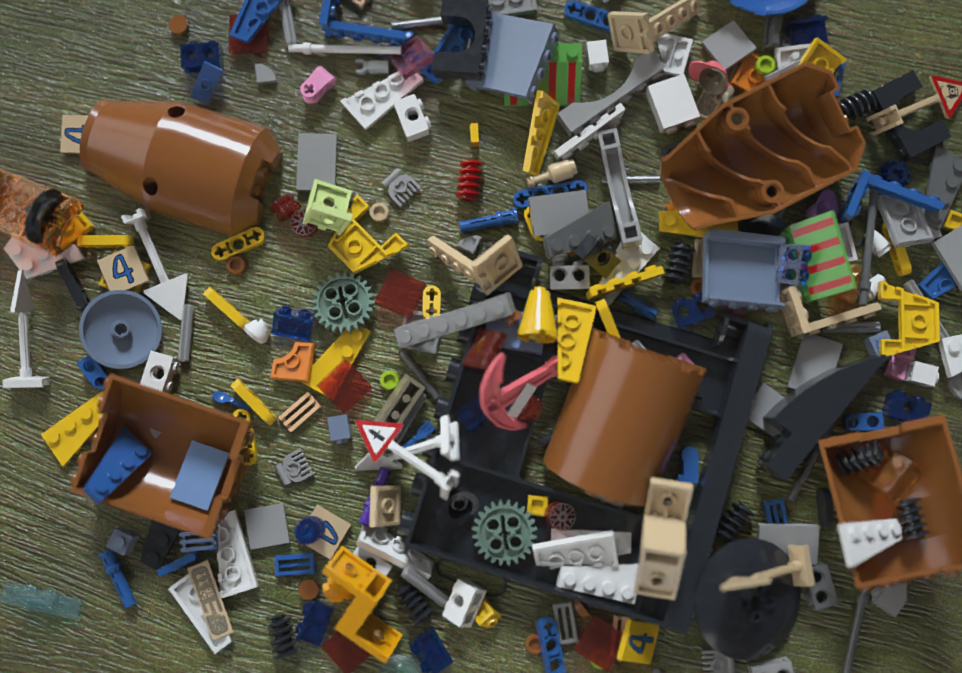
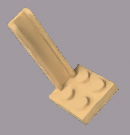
M680 0L650 19L648 13L610 12L607 15L614 51L652 53L654 51L653 41L701 12L699 0Z
M509 235L503 237L474 262L435 236L427 239L430 245L429 250L434 257L441 258L446 265L450 264L458 273H463L468 280L478 283L482 291L487 295L523 267L514 241Z
M796 285L780 291V302L785 303L781 310L790 337L807 332L809 336L821 332L820 328L827 327V330L839 327V322L845 321V324L858 321L856 318L863 315L865 319L875 316V311L882 309L879 303H873L808 323V312L803 308L801 302L802 295Z

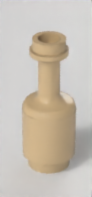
M565 159L547 167L548 171L533 178L530 175L526 178L529 189L536 188V184L551 180L555 184L572 178L574 174H577V168L573 159Z

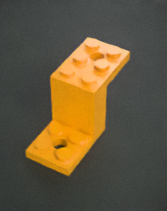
M341 546L322 573L356 597L335 629L377 659L386 663L403 635L375 616L371 611L392 580Z

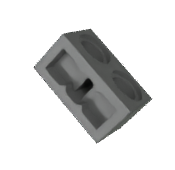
M822 562L812 565L813 572L817 573V579L814 581V586L804 587L806 592L804 599L807 606L814 610H819L839 604L828 565ZM822 591L823 598L817 601L816 595Z

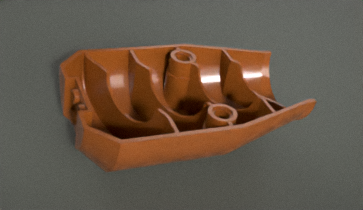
M804 62L727 101L707 117L670 154L660 159L659 169L665 189L675 209L691 229L697 231L707 226L774 214L857 171L866 142L858 125L849 127V120L840 108L841 103L839 99L834 95V92L838 91L840 87L831 70Z
M102 99L93 107L85 122L79 149L81 166L86 172L96 175L148 211L230 237L260 225L265 206L260 201L263 200L265 195V184L271 178L270 169L278 172L283 157V152L271 129L182 101H113Z

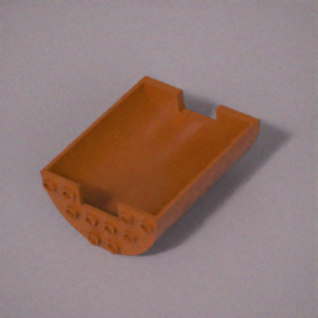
M593 328L579 384L572 383L543 457V462L546 465L545 468L553 471L567 482L585 489V492L590 496L597 497L599 495L605 497L606 501L616 504L618 501L630 505L646 506L651 478H664L706 373V368L670 355L667 357L635 346L631 341Z
M110 374L104 382L105 390L103 396L99 398L97 407H99L97 413L102 414L98 422L100 427L92 439V450L83 452L78 459L77 465L79 467L77 473L71 479L72 487L70 491L89 497L83 492L84 487L121 429L126 427L153 454L102 502L211 539L219 530L217 524L224 521L230 511L228 504L236 498L247 468V465L243 464L246 461L249 462L251 453L248 446L254 440V431L251 430L254 426L253 422ZM150 429L162 433L155 439ZM191 441L230 453L209 511L170 498Z
M945 414L905 422L899 426L861 434L856 432L818 440L840 524L897 519V515L902 510L895 509L900 504L896 501L916 497L921 498V501L917 502L916 505L923 506V509L918 511V513L925 514L921 521L927 522L928 525L923 527V529L930 530V533L924 539L905 542L904 539L909 537V535L902 534L903 539L857 565L851 566L856 587L860 588L861 592L874 590V585H879L880 588L896 586L895 581L901 584L914 582L913 577H918L919 580L935 578V573H943L944 576L961 574L962 472ZM877 440L884 456L881 466L874 465L872 469L867 467L865 471L859 469L857 473L851 471L850 475H845L841 471L837 462V452L840 456H843L842 450L845 449L850 454L851 447L858 452V445H861L865 450L866 443L874 447V441ZM898 518L899 524H900L902 521H904L905 519H904V518ZM901 526L902 531L907 528L906 526Z

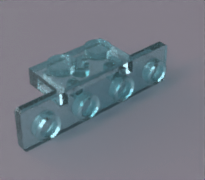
M9 582L4 583L0 596L1 603L74 620L78 618L82 604L81 599L56 594L53 590H39L32 585L22 586Z

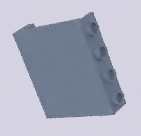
M493 13V18L489 20L491 33L486 41V44H488V54L484 56V62L486 63L485 74H482L481 81L466 80L465 83L473 91L479 92L481 88L524 98L530 104H533L536 92L539 90L540 83L545 77L548 62L552 59L555 44L559 41L560 33L554 24Z
M709 229L703 234L702 303H709V306L712 307L728 305V308L732 309L747 307V310L752 311L766 309V312H777L778 309L784 307L785 303L780 302V248L785 245V237Z

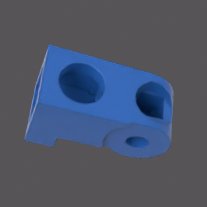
M89 355L77 362V365L98 392L105 389L104 382L110 376L104 365L98 363Z
M883 412L843 415L844 430L884 429Z
M685 446L680 449L678 454L681 460V474H675V481L698 483V451L694 447Z

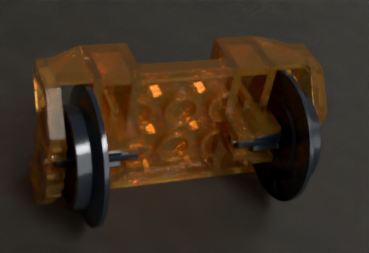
M0 167V232L16 238L30 247L57 257L62 248L63 235L72 219L81 213L85 205L72 196L65 195L56 189L46 187Z

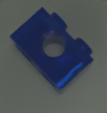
M899 390L886 393L881 411L884 417L904 423L929 418L932 404L925 402V398L919 396L911 398L906 396V392ZM905 403L909 405V411L907 413L904 410Z

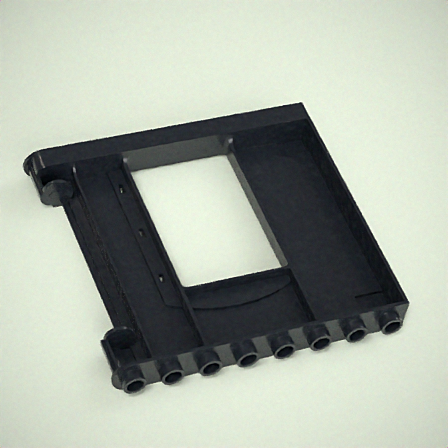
M486 245L484 253L487 250H489L491 246ZM517 250L523 267L489 295L485 294L480 285L475 282L468 305L492 298L499 292H510L516 311L524 312L529 292L534 290V287H540L535 285L539 277L543 258ZM546 288L550 292L554 316L558 314L557 298L596 306L593 302ZM609 308L620 338L631 341V343L639 340L646 350L666 357L670 355L676 358L681 352H684L695 365L706 368V373L696 395L701 400L700 402L694 401L691 409L711 415L715 419L686 520L685 557L675 600L637 594L635 604L557 587L556 583L560 568L549 569V566H536L532 546H528L531 550L530 554L524 552L525 559L519 556L517 564L512 559L509 566L506 560H503L502 565H499L498 559L492 563L491 556L484 559L485 551L479 553L481 546L474 545L478 539L472 538L473 534L477 533L472 528L473 526H478L474 520L475 518L481 519L478 514L479 511L486 513L484 506H488L491 509L492 502L498 506L500 499L503 505H506L508 499L512 506L517 501V508L520 509L522 506H525L524 513H527L528 494L548 496L547 517L530 515L528 518L535 519V522L531 524V526L537 527V530L532 532L537 535V539H531L535 544L551 540V528L553 526L556 527L560 521L557 520L552 526L550 518L558 519V516L550 517V513L554 508L555 512L560 514V511L555 506L561 503L569 504L575 510V513L574 511L571 512V514H576L573 526L569 520L565 521L571 527L570 529L631 532V553L618 555V564L639 563L644 516L520 478L519 473L535 420L528 421H530L532 414L535 418L537 414L535 411L532 414H528L525 411L522 417L528 414V421H525L520 414L516 418L529 424L528 428L506 430L497 427L484 414L481 408L480 387L486 371L494 361V358L496 359L500 353L505 355L502 383L499 384L500 389L541 367L552 356L558 355V343L555 340V342L543 344L542 354L536 355L483 344L486 323L460 330L457 343L466 345L462 360L451 358L445 380L454 383L450 398L440 395L433 418L441 420V417L448 415L450 423H458L459 460L451 461L441 454V448L438 447L423 451L421 456L431 459L429 466L439 473L442 472L446 476L452 470L459 473L458 486L456 488L453 486L450 493L454 490L472 492L479 499V507L458 529L453 531L441 529L436 522L437 512L446 502L445 499L440 497L441 487L434 483L435 480L426 474L416 472L410 490V495L419 497L415 513L404 510L397 532L407 536L404 546L687 634L694 611L695 587L710 555L769 347L773 328L772 323L760 324L724 313L719 320L712 339ZM596 309L593 325L596 329L607 333L598 309ZM475 347H477V352H475V354H477L476 357L475 355L473 356ZM547 380L537 386L532 395H536L542 400ZM534 396L531 397L530 403L534 402ZM540 399L534 403L535 406L540 402ZM515 401L505 408L506 412H509ZM428 433L426 441L434 439L436 435ZM562 504L561 512H565V504ZM571 507L566 511V514L570 513ZM501 515V533H503L504 535L505 549L508 550V532L506 531L505 527V517L504 515ZM561 515L560 518L562 520L565 519V515ZM568 515V519L575 518V515ZM510 517L508 523L515 526L519 523V520L516 517ZM491 519L488 521V525L491 528H497L499 522ZM561 522V529H564V522ZM513 537L510 540L513 545H519L522 542L519 537ZM498 539L491 541V545L494 548L502 545ZM659 577L653 578L654 580H657V581L661 580V578H659Z

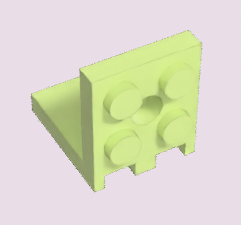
M314 179L302 224L311 223L317 225L318 229L324 231L330 229L336 231L337 235H340L352 220L353 214L347 212L352 191ZM325 199L331 200L333 207L324 205L323 201Z

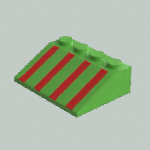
M557 43L552 52V59L548 62L546 74L540 83L539 90L548 94L560 104V107H568L573 102L580 103L582 43ZM504 94V106L534 107L535 99L533 104H530L524 98Z
M834 210L784 228V231L779 236L785 237V245L782 248L793 285H796L797 289L801 292L802 304L818 301L857 288Z

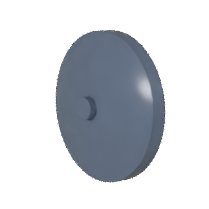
M114 290L97 296L87 305L80 319L79 335L84 349L95 361L110 368L125 369L143 363L149 358L150 351L157 349L161 340L162 324L156 308L145 297L132 291Z

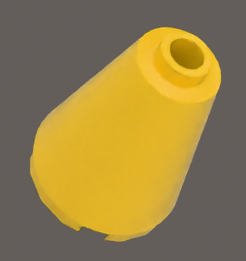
M534 287V290L529 292L517 333V338L521 341L529 343V339L536 340L537 344L555 342V339L558 338L550 292L545 287Z

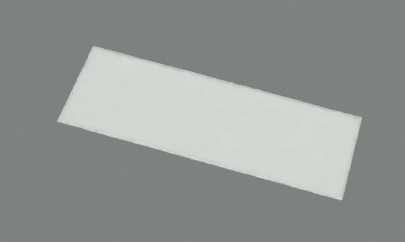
M527 383L507 415L516 419L537 387Z

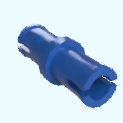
M625 289L621 294L628 299L621 295L618 298V301L631 307L633 312L637 311L649 320H652L654 316L648 313V311L655 315L658 311L643 302L642 298L638 299Z

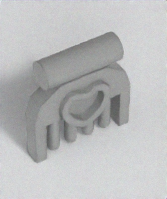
M397 168L382 184L386 188L389 187L388 193L390 197L401 207L403 205L395 196L402 203H405V200L398 193H401L408 200L409 196L405 192L410 196H413V193L407 188V185L414 192H417L415 187L420 190L421 186L411 176L407 174L402 175L403 173Z
M301 448L288 454L283 459V465L279 463L274 466L284 486L291 483V480L299 482L314 475L312 471L303 477L301 476L311 470V467L300 472L301 469L309 465L308 462L300 465L306 461V458L295 462V460L304 456V453L292 458V456L302 451Z
M714 649L701 650V654H714L702 656V659H713L712 661L702 662L703 665L710 664V667H703V670L715 671L704 673H735L734 659L726 657Z

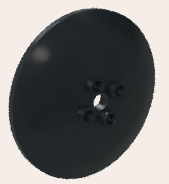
M758 538L735 540L716 551L707 561L699 575L694 592L695 620L705 641L714 650L726 657L737 660H751L762 657L778 647L794 626L800 607L801 587L793 586L791 573L772 578L771 583L721 590V585L731 577H751L756 573L787 565L790 562L789 556L777 545ZM756 596V603L751 606V599Z

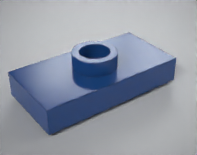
M205 61L190 97L209 105L223 69Z

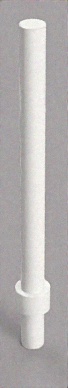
M303 43V45H288V51L303 52V54L312 55V53L402 54V47L312 45V43Z

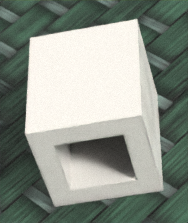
M606 40L587 42L585 53L588 71H603L609 63Z
M917 361L910 362L904 381L924 387H933L939 380V367Z

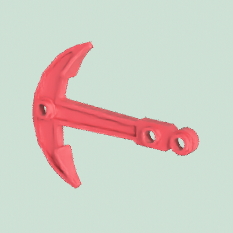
M500 353L489 366L480 387L481 408L484 414L497 427L506 430L528 428L529 424L527 422L507 415L508 412H506L505 408L517 400L527 383L537 387L549 378L557 376L558 355L552 356L541 367L499 390L498 383H502V370L505 355Z

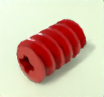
M478 160L460 162L462 169L459 170L461 176L458 177L460 184L457 185L459 191L455 194L457 198L466 202H479L474 196L480 195L475 189L481 188V185L476 182L482 180V177L478 176V174L484 172V170L479 168V166L485 165L484 162Z

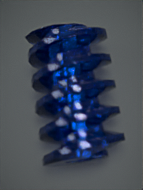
M317 516L306 517L295 526V538L301 544L308 545L323 537L326 529L325 523Z

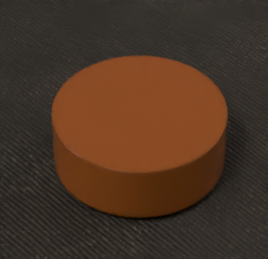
M175 15L169 20L168 26L173 34L182 36L188 32L189 23L185 17Z
M232 256L227 260L226 268L231 274L239 276L246 271L247 263L240 256Z
M697 278L690 284V292L694 297L702 298V278Z
M516 311L504 318L503 322L507 328L512 327L521 321L523 315L520 311Z
M306 579L299 586V594L303 599L311 600L319 593V584L313 579Z
M579 600L573 602V606L583 619L591 615L584 602Z
M538 633L528 635L525 640L527 651L534 655L541 653Z

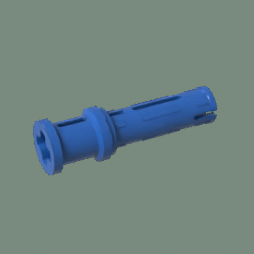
M516 207L510 211H497L495 215L459 221L462 234L495 226L503 228L504 225L514 223L519 225Z
M109 549L97 555L98 558L102 559L106 568L105 573L110 575L124 608L137 603L121 569L123 564L118 561L115 552Z

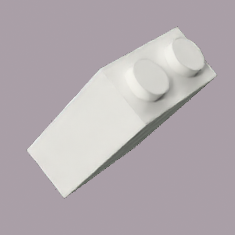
M685 74L647 87L645 93L660 134H672L678 131L680 127L685 126V128L696 125L700 114Z

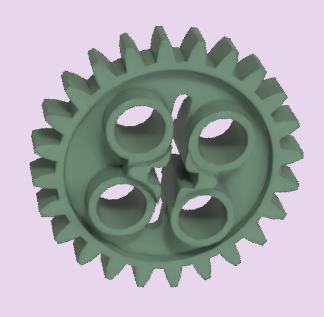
M337 272L336 278L333 279L329 275L328 282L322 280L323 287L317 285L319 293L313 292L314 297L317 299L311 301L313 305H316L312 310L316 313L314 315L315 318L320 319L319 324L321 326L325 324L327 331L332 327L333 333H336L339 329L341 335H343L345 329H347L349 334H351L352 328L359 331V324L365 327L364 320H371L368 313H374L371 307L376 306L375 301H372L375 295L371 293L373 291L371 286L367 287L368 282L366 280L362 282L361 276L355 279L354 273L348 277L347 273L344 272L343 277H340ZM340 287H342L343 296L346 300L345 306L348 313L347 319H345V312L342 307L343 302L339 292ZM350 289H356L354 294H347ZM330 294H337L334 299H328ZM353 307H360L358 312L351 313ZM335 311H340L338 317H332V314Z
M500 499L498 506L494 502L491 503V509L488 506H484L486 513L479 511L478 514L481 519L475 518L474 520L478 526H473L472 530L477 533L473 534L472 538L478 539L474 545L481 546L479 553L486 552L484 559L491 556L492 563L498 559L499 565H502L503 560H506L509 566L512 559L517 564L519 556L525 559L524 552L531 553L528 546L535 544L531 539H537V535L532 533L537 530V527L531 526L535 519H528L531 512L524 513L525 506H522L520 509L517 508V501L512 506L509 499L506 505H503ZM501 515H504L505 517V527L506 531L508 532V550L505 549L504 535L503 533H501ZM516 517L519 523L512 526L508 523V519ZM495 519L499 522V526L491 528L488 525V521ZM513 537H519L522 542L519 545H513L510 540ZM498 539L502 545L494 548L491 545V541Z

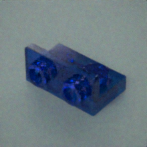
M816 14L802 19V17L791 19L785 27L786 36L791 41L790 46L811 44L814 38H819L827 44L828 36L825 23L828 20V15L821 16V14Z
M280 306L273 313L271 335L310 341L312 338L313 320L315 319L314 315L316 313L308 309L296 310L290 306Z
M480 393L454 412L468 432L470 430H473V432L477 431L483 426L482 421L487 418L481 408Z
M312 599L310 603L306 602L302 614L305 615L304 619L298 623L295 634H298L296 640H304L321 646L335 607Z
M434 627L408 641L410 652L414 657L418 658L419 666L423 673H439L454 662Z

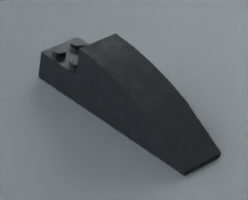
M885 354L867 356L827 370L791 391L763 417L781 433L780 435L777 433L770 441L772 444L759 453V459L756 463L773 478L786 481L886 360L887 356Z

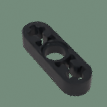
M64 257L55 262L56 268L77 307L83 312L91 300L71 263Z

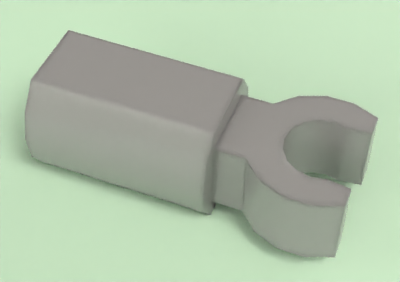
M362 59L356 60V65H363L361 70H356L357 75H364L367 72L370 74L389 73V60H369V62H365Z

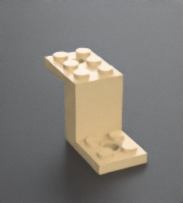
M651 478L642 522L640 559L634 585L635 594L675 600L685 557L686 517L693 484ZM670 497V498H672L673 500H672V501H665L664 498ZM659 577V578H661V580L657 581V580H654L653 578Z

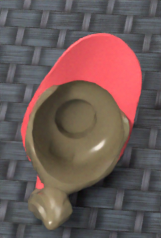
M693 61L690 63L689 75L700 87H703L712 95H722L721 101L723 103L731 99L734 88L728 82L726 70L720 63L716 61H709L707 63Z

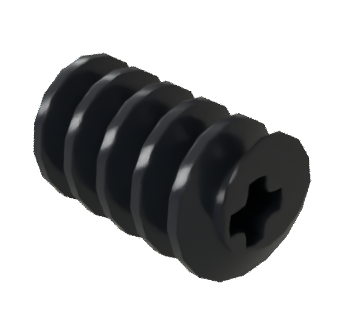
M867 89L840 99V108L843 114L847 116L849 122L850 119L855 120L857 116L862 117L864 113L869 114L871 110L875 111L878 108L875 96Z
M673 241L675 245L670 248L672 253L668 254L671 260L666 261L668 267L663 269L665 275H662L661 279L680 285V282L686 281L682 274L689 273L684 267H691V264L686 261L693 260L694 258L689 255V252H696V250L688 244Z
M877 440L874 441V447L866 443L865 450L861 445H858V452L851 447L850 454L845 449L842 450L843 456H840L838 452L836 453L839 468L845 475H850L851 471L857 473L859 469L865 471L867 467L872 469L874 465L879 467L884 461L883 452Z
M916 497L896 501L900 504L895 509L902 510L897 516L898 518L905 519L900 523V526L907 527L902 531V534L909 535V537L904 539L905 542L924 539L930 533V530L923 529V527L928 525L927 522L921 521L925 514L918 513V511L923 509V506L916 505L917 502L921 501V498Z
M738 501L739 504L733 502L732 507L734 510L728 508L726 511L729 516L722 515L721 517L724 522L719 521L718 523L719 528L716 530V535L727 544L728 540L735 541L732 536L733 534L740 535L737 528L745 529L742 522L750 523L748 515L755 517V514L740 501Z
M407 581L395 589L398 590L395 598L402 597L399 605L406 604L403 612H411L407 619H415L411 626L421 623L432 615L429 614L432 610L431 607L424 608L427 600L420 601L423 593L416 594L419 589L415 586L412 587L410 582Z
M278 614L265 618V620L272 621L267 626V628L273 629L268 636L275 637L270 644L277 646L271 650L274 653H278L273 659H282L298 651L297 647L292 646L296 643V639L291 638L295 632L289 631L293 624L287 623L291 619V615Z

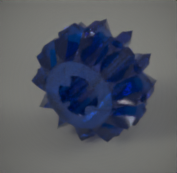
M893 159L891 163L887 161L883 164V167L878 169L879 176L884 181L898 182L904 188L911 182L908 178L912 177V174L907 172L910 166L904 167V161L898 163L897 159Z

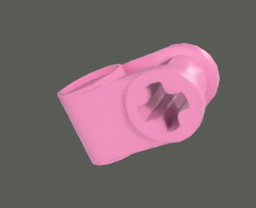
M322 66L317 67L301 85L300 90L305 102L308 104L317 103L334 86L336 78Z

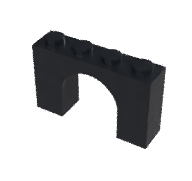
M442 0L440 17L443 24L468 26L476 32L472 45L462 52H435L432 67L435 78L481 81L482 74H485L486 70L484 56L488 54V44H486V41L491 33L489 19L493 18V7H490L488 0Z
M914 70L872 91L878 104L875 113L893 105L897 106L901 99L915 93L922 87ZM942 120L918 131L907 129L902 124L886 130L888 140L893 143L897 156L903 162L952 137Z

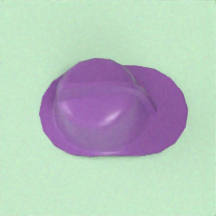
M826 189L822 191L817 201L807 208V219L833 210L837 217L839 203L836 195L831 190Z

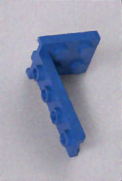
M323 0L319 24H322L321 29L325 32L324 37L332 38L333 35L336 38L350 37L355 41L370 40L375 44H382L384 42L389 43L391 46H406L405 32L339 22L338 13L336 12L337 6L341 5V0Z
M863 170L853 181L838 221L846 223L858 215L861 209L859 202L861 198L866 196L868 189L878 191V193L933 213L942 209L945 202L940 201V198L933 195H923L917 189H906L898 182L884 181L881 176L870 175L871 172Z

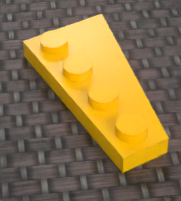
M540 90L536 92L523 171L532 177H536L540 173L560 108L559 103Z
M677 210L657 212L659 232L694 236L697 238H703V234L709 229L739 232L738 221L707 226L695 231L684 222Z
M557 298L558 380L579 384L597 306Z
M358 325L359 331L352 328L351 334L346 329L344 334L340 335L312 365L310 383H302L334 399L371 331L361 325Z

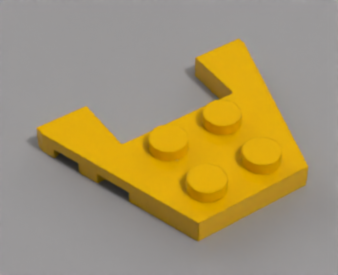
M358 194L354 197L351 208L347 210L348 213L353 214L351 222L340 235H337L335 232L328 244V247L354 274L409 247L397 233L380 246L356 222L370 209V206Z
M885 281L877 283L878 300L898 301L899 340H879V355L885 354L888 357L940 342L939 302L918 294H911L904 291L903 288L888 285Z

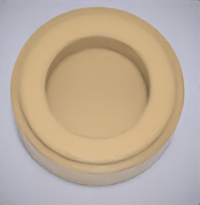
M375 203L370 208V216L375 222L383 223L389 218V209L385 204Z

